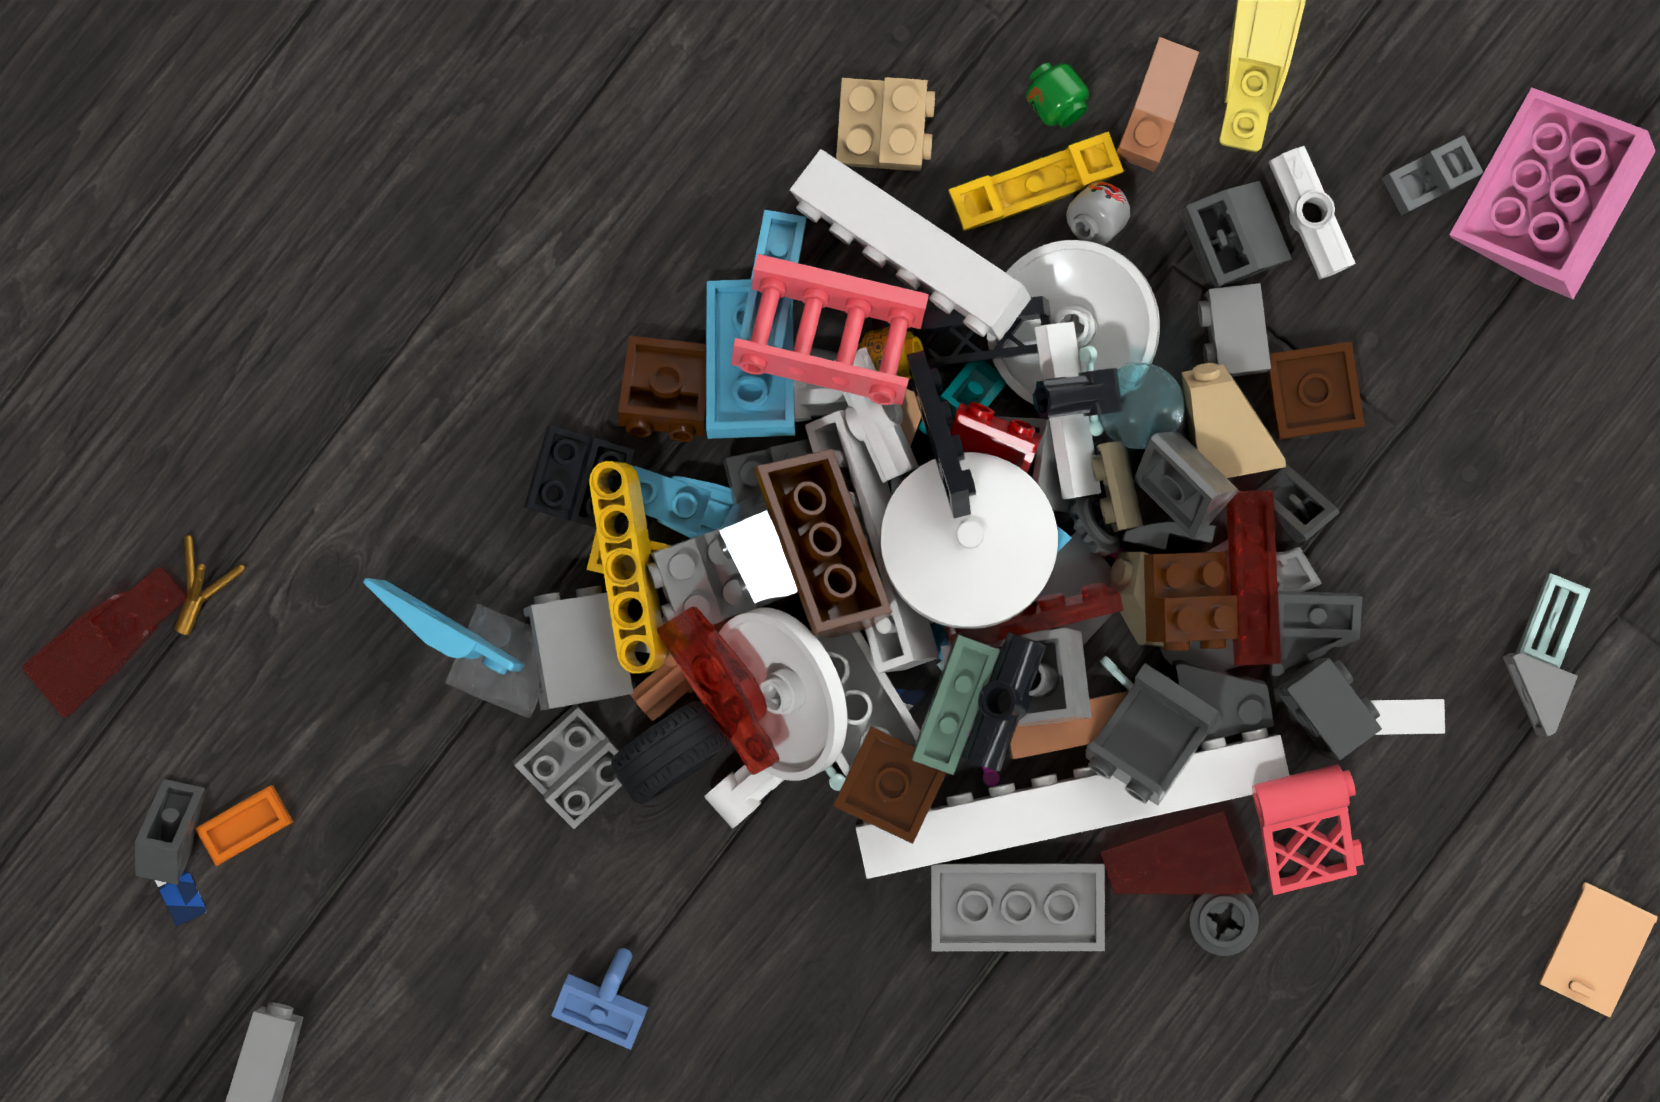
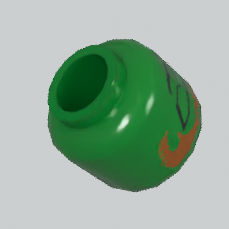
M1048 62L1039 66L1029 76L1032 83L1026 91V100L1045 125H1059L1060 128L1068 127L1080 119L1088 110L1086 102L1089 99V90L1070 65L1061 63L1052 66Z

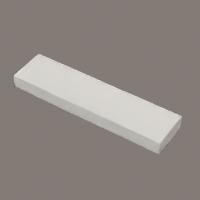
M1074 322L1035 327L1043 380L1078 376V373L1082 371ZM1082 413L1049 418L1062 499L1101 493L1100 481H1095L1091 466V456L1095 455L1089 428V416L1084 417Z

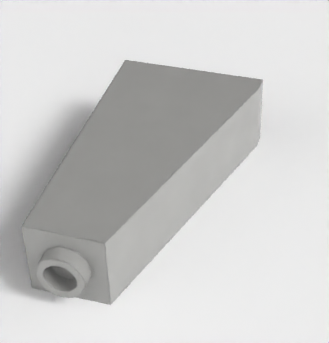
M269 1002L267 1007L262 1006L253 1011L225 1102H282L304 1018L303 1016L292 1014L293 1007Z

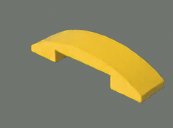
M1108 131L1069 145L1066 150L991 177L989 175L951 188L948 192L962 229L965 231L1064 198L1085 189L1091 183L1103 182L1123 173V168Z

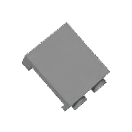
M601 586L575 590L576 598L560 600L559 592L535 596V604L523 608L525 617H530L543 690L542 693H538L541 711L634 694L630 672L620 665L617 658L607 593H602Z

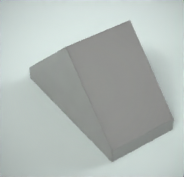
M1509 653L1502 656L1536 735L1550 736L1555 734L1578 676L1522 653Z

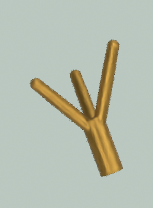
M186 535L184 537L187 597L174 630L184 635H190L203 602L243 573L246 567L243 564H239L201 592L206 566L203 563L198 564L195 573L193 537Z

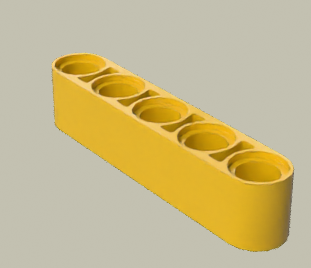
M604 461L593 468L589 478V485L617 658L620 665L630 673L651 672L659 669L664 664L667 657V646L658 590L654 588L646 566L652 563V559L650 556L651 547L640 480L637 471L631 465L624 462ZM613 470H617L621 475L622 484L613 493L608 487L607 479ZM621 512L627 516L629 521L627 532L622 536L616 532L614 527L616 516ZM626 556H631L636 564L635 573L630 579L626 578L621 570V563ZM634 598L641 603L643 608V614L637 622L628 613V606ZM640 641L645 643L650 651V657L645 665L641 664L635 656V649Z

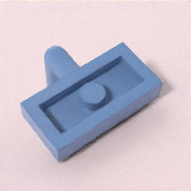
M625 948L616 951L601 987L568 974L551 1016L631 1050L648 1010L646 1006L617 995L619 986L632 960V953Z

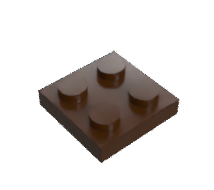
M1352 342L1269 354L1271 369L1267 371L1277 440L1365 427Z
M870 726L833 806L913 844L946 772L911 760L910 757L915 746Z

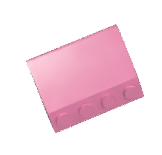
M1531 87L1450 232V237L1534 284L1574 299L1656 152L1648 130Z

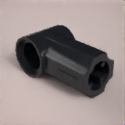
M1117 368L1078 373V376L1059 377L1037 381L1035 391L1033 392L1034 409L1038 411L1041 419L1082 413L1085 417L1122 412Z

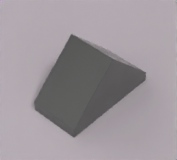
M1289 465L1282 468L1255 491L1257 497L1296 543L1308 540L1340 513L1336 506Z

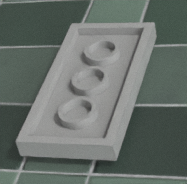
M1105 864L931 865V951H1105Z

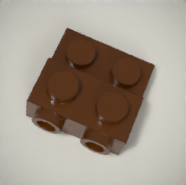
M629 336L618 406L619 427L626 428V432L635 437H648L652 431L667 432L671 439L679 442H690L694 440L695 436L704 437L706 425V344Z
M1226 552L1144 554L1146 642H1164L1165 651L1190 650V641H1200L1201 649L1226 648V639H1239L1237 595H1227Z

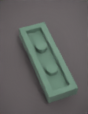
M956 634L910 757L911 760L954 775L979 708V693L988 684L1000 650L998 648Z

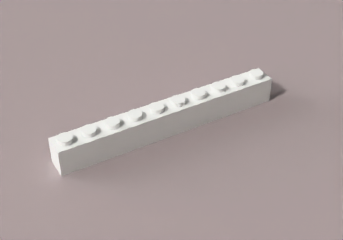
M1267 728L1241 733L1243 741L1226 744L1225 737L1203 741L1200 745L1201 750H1197L1158 806L1150 800L1146 804L1136 800L1126 792V784L1114 776L1106 779L1093 771L1089 766L1074 769V777L1058 781L1056 774L1032 778V787L1015 790L1014 783L989 788L990 796L973 799L972 792L947 797L948 805L936 808L930 807L913 844L863 821V824L855 825L866 878L883 876L1253 795L1252 785L1290 776L1281 735H1268Z

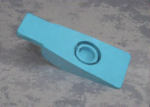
M632 466L639 476L645 515L656 518L657 522L688 538H694L721 528L734 505L731 489L728 487L680 476L669 478L637 466Z
M370 578L364 579L363 583L427 645L449 657L457 659L464 657L473 660L483 655L485 658L482 663L503 675L508 670L513 672L522 671L525 663L492 645L482 637L390 582Z

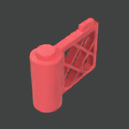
M1334 764L1252 785L1254 804L1260 822L1269 884L1273 895L1357 875L1356 866L1364 865L1361 843L1359 839L1352 841L1347 806L1350 804L1349 797L1355 796L1356 792L1349 770L1342 771L1339 764ZM1338 817V823L1328 835L1315 830V827L1322 819ZM1286 828L1296 830V834L1286 846L1273 840L1272 832ZM1307 837L1321 843L1309 858L1296 852ZM1331 848L1343 854L1344 863L1328 867L1320 864ZM1289 859L1303 865L1295 875L1279 878V871Z

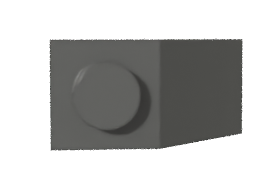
M167 779L162 780L135 840L136 876L175 885L179 884L192 853L196 836L195 828L198 827L205 796L204 787Z

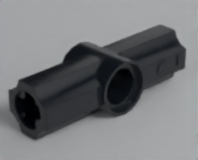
M1007 633L991 680L979 693V712L965 747L963 758L979 766L1001 771L1018 722L1025 717L1029 710V692L1046 649L1045 645L1015 633ZM1006 690L1010 695L1011 704L1009 709L1002 713L998 708L997 702L999 695Z

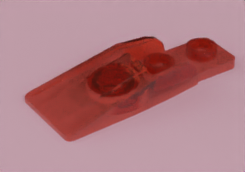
M157 568L129 592L118 593L85 613L23 665V670L63 717H68L123 667L158 629L157 625L185 602L187 596L166 570Z
M692 606L660 626L657 632L701 702L706 706L708 712H710L727 739L731 740L748 771L755 775L780 760L779 755L774 748L772 740L759 723L766 713L765 697L753 673L697 607Z

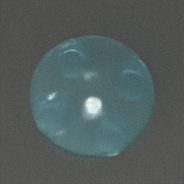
M1132 362L1117 369L1123 411L1098 415L1104 431L1115 442L1121 441L1123 446L1133 449H1146L1149 439L1156 433L1176 432L1184 415L1183 391L1175 378L1163 368L1149 363Z

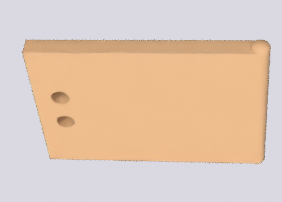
M1587 882L1583 883L1582 890L1538 983L1605 1016L1611 1017L1652 927L1657 922V916Z

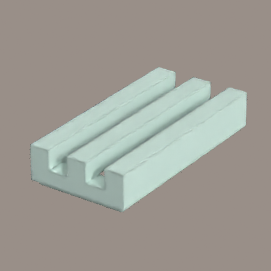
M1546 574L1516 653L1525 654L1560 669L1590 589L1554 574ZM1556 585L1560 588L1537 647L1534 650L1531 648ZM1569 591L1576 593L1552 656H1549L1545 653Z

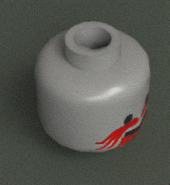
M1105 182L1091 183L1070 202L1066 212L1067 223L1079 240L1105 245L1127 225L1130 218V206L1125 194L1116 186Z

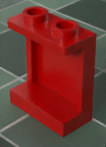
M971 402L968 406L961 403L953 419L950 434H959L963 451L997 456L1028 473L1043 435L1036 433L1035 427L1025 421L1011 419L1008 422L993 416L995 412L983 404Z

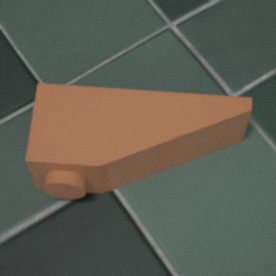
M1159 37L1116 149L1119 159L1154 172L1160 163L1199 54L1198 51Z

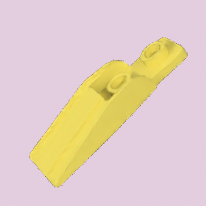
M1237 0L1226 72L1224 103H1227L1219 137L1221 145L1251 152H1258L1262 148L1269 112L1273 111L1290 67L1306 0Z

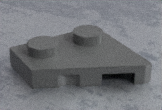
M1274 591L1269 673L1272 676H1279L1285 673V669L1307 659L1312 661L1325 655L1333 647H1343L1360 639L1363 596L1359 593Z
M1182 660L1173 661L1177 684L1219 711L1217 721L1204 741L1274 726L1268 687L1264 681L1246 676H1233L1229 672L1214 668L1209 670L1189 665L1186 661Z

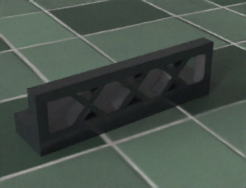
M1043 296L1031 297V300L993 350L983 351L971 341L977 334L974 331L970 330L966 337L958 331L968 329L969 327L963 323L966 317L955 309L950 314L943 310L927 311L924 314L921 329L910 327L907 328V332H911L914 337L929 334L924 342L921 341L924 353L927 351L934 357L926 359L929 367H942L1039 354L1037 344L1025 345L1013 335L1022 323L1027 320L1041 319V326L1052 324L1049 300ZM872 319L873 330L890 327L888 321ZM950 331L962 340L952 355L940 356L929 347L940 332ZM1009 340L1018 345L1017 347L1004 348ZM967 346L976 351L961 354Z

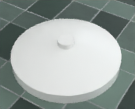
M1064 240L1052 242L1030 251L1007 270L1006 273L1025 286L1030 297L1043 296L1049 300L1052 324L1074 322L1078 352L1082 347L1093 346L1097 351V359L1093 363L1094 370L1117 368L1121 399L1140 383L1150 368L1157 351L1160 335V317L1156 298L1148 281L1130 260L1115 250L1101 244L1081 240ZM1041 319L1024 321L1013 336L1025 345L1037 344L1035 327L1041 326ZM987 332L989 350H993L1000 340ZM1009 340L1004 348L1017 347L1018 345ZM1039 354L993 360L1005 382L1019 396L1034 405L1033 392L1036 388V382L1043 381ZM1080 360L1081 371L1085 372V364Z
M964 452L965 460L959 462L962 471L970 469L976 489V495L969 496L971 514L953 518L936 461L933 459L906 477L892 495L882 521L881 554L884 568L891 584L899 596L913 610L925 618L944 626L959 629H979L1008 621L1025 610L1039 596L1054 568L1058 548V531L1055 516L1046 495L1026 472L1011 462L997 456L977 452Z
M766 607L756 608L730 619L720 630L716 638L711 660L712 684L716 702L730 734L742 751L757 766L775 777L790 781H800L826 770L840 755L847 732V707L844 691L828 653L804 624L781 610Z

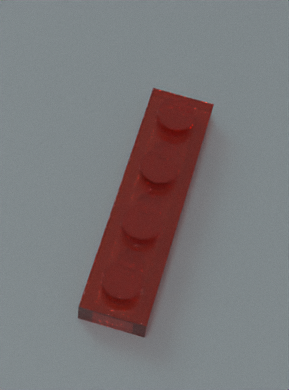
M1273 490L1238 491L1227 504L1231 595H1237L1239 639H1233L1234 665L1281 664Z
M1096 583L1082 587L1080 589L1081 594L1064 598L1063 593L1042 596L1038 598L1039 604L1028 606L1017 616L998 625L979 629H959L948 626L943 628L950 649L956 634L987 644L1006 639L1008 632L1024 635L1124 611L1121 595L1112 586L1107 587L1106 583Z

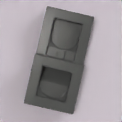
M1463 135L1389 173L1382 180L1398 211L1403 216L1478 177L1484 172Z
M1176 522L1154 523L1137 527L1121 533L1120 537L1122 543L1164 551L1166 550L1169 536L1202 544L1212 543L1216 526L1208 525L1194 540Z

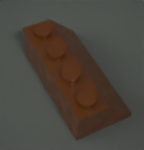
M833 449L755 467L754 472L813 635L835 638L868 629L891 614L892 609Z

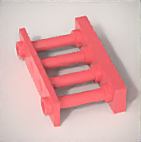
M758 254L753 270L752 290L760 291L762 297L750 341L735 338L731 365L740 367L741 370L749 374L760 375L767 373L869 397L871 401L881 405H891L893 403L903 405L909 379L896 376L907 328L921 329L929 294ZM782 297L802 301L805 304L793 351L767 345L778 301ZM825 307L845 311L848 314L836 361L810 355L821 310ZM868 317L888 321L890 324L879 371L853 366L864 319Z

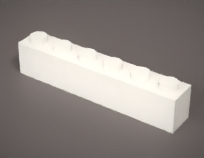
M822 149L819 150L790 189L799 202L796 209L814 223H817L820 218L831 225L829 231L840 241L847 245L855 241L864 247L862 254L871 262L881 268L887 263L898 270L895 276L902 283L914 291L921 286L930 292L931 296L929 299L931 302L948 314L955 309L966 318L963 320V323L982 337L989 332L1001 340L1031 300L1029 293L1022 283Z
M839 410L806 424L805 427L813 453L829 449L834 451L892 609V613L872 627L865 629L877 672L902 671L940 658L929 620L913 610L899 596L884 568L881 554V528L885 510L892 497L888 482L882 483L865 442L858 440L850 431L846 422L845 410Z

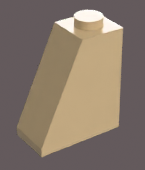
M1204 363L1195 366L1191 371L1181 372L1189 441L1226 478L1286 467L1285 458L1274 439L1224 364Z

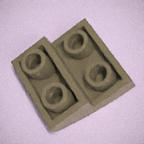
M1117 441L1099 444L1095 447L1097 455L1091 456V466L1095 481L1103 480L1106 498L1100 499V507L1104 523H1112L1114 532L1144 526L1126 443Z

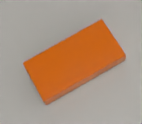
M271 785L198 826L195 830L215 866H218L294 823L276 789Z

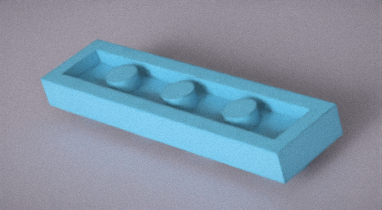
M764 210L754 266L758 254L799 263L807 217ZM753 271L739 339L750 341L762 297L760 291L752 290ZM779 298L767 343L768 346L783 349L792 302L791 298Z

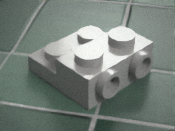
M720 528L650 553L652 563L646 566L654 588L662 587L667 601V604L661 606L665 621L670 630L677 628L678 634L681 636L757 608L752 597L747 598L740 588L737 578L740 572L733 558L727 559L721 550L718 541Z

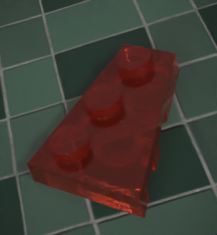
M1224 811L1100 852L1114 895L1253 894Z

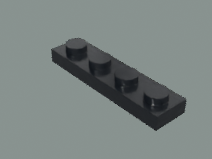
M924 350L908 354L910 382L953 518L970 515L969 496L976 495L975 484L970 469L962 471L959 462L965 460L959 434L951 435L948 426L953 425V417L948 400L940 401L937 392L942 391V383L937 366H928Z

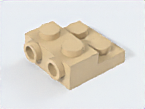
M885 77L884 81L842 78L836 159L844 165L851 167L921 171L922 159L931 160L932 134L924 133L925 117L934 116L935 92L927 91L928 80Z

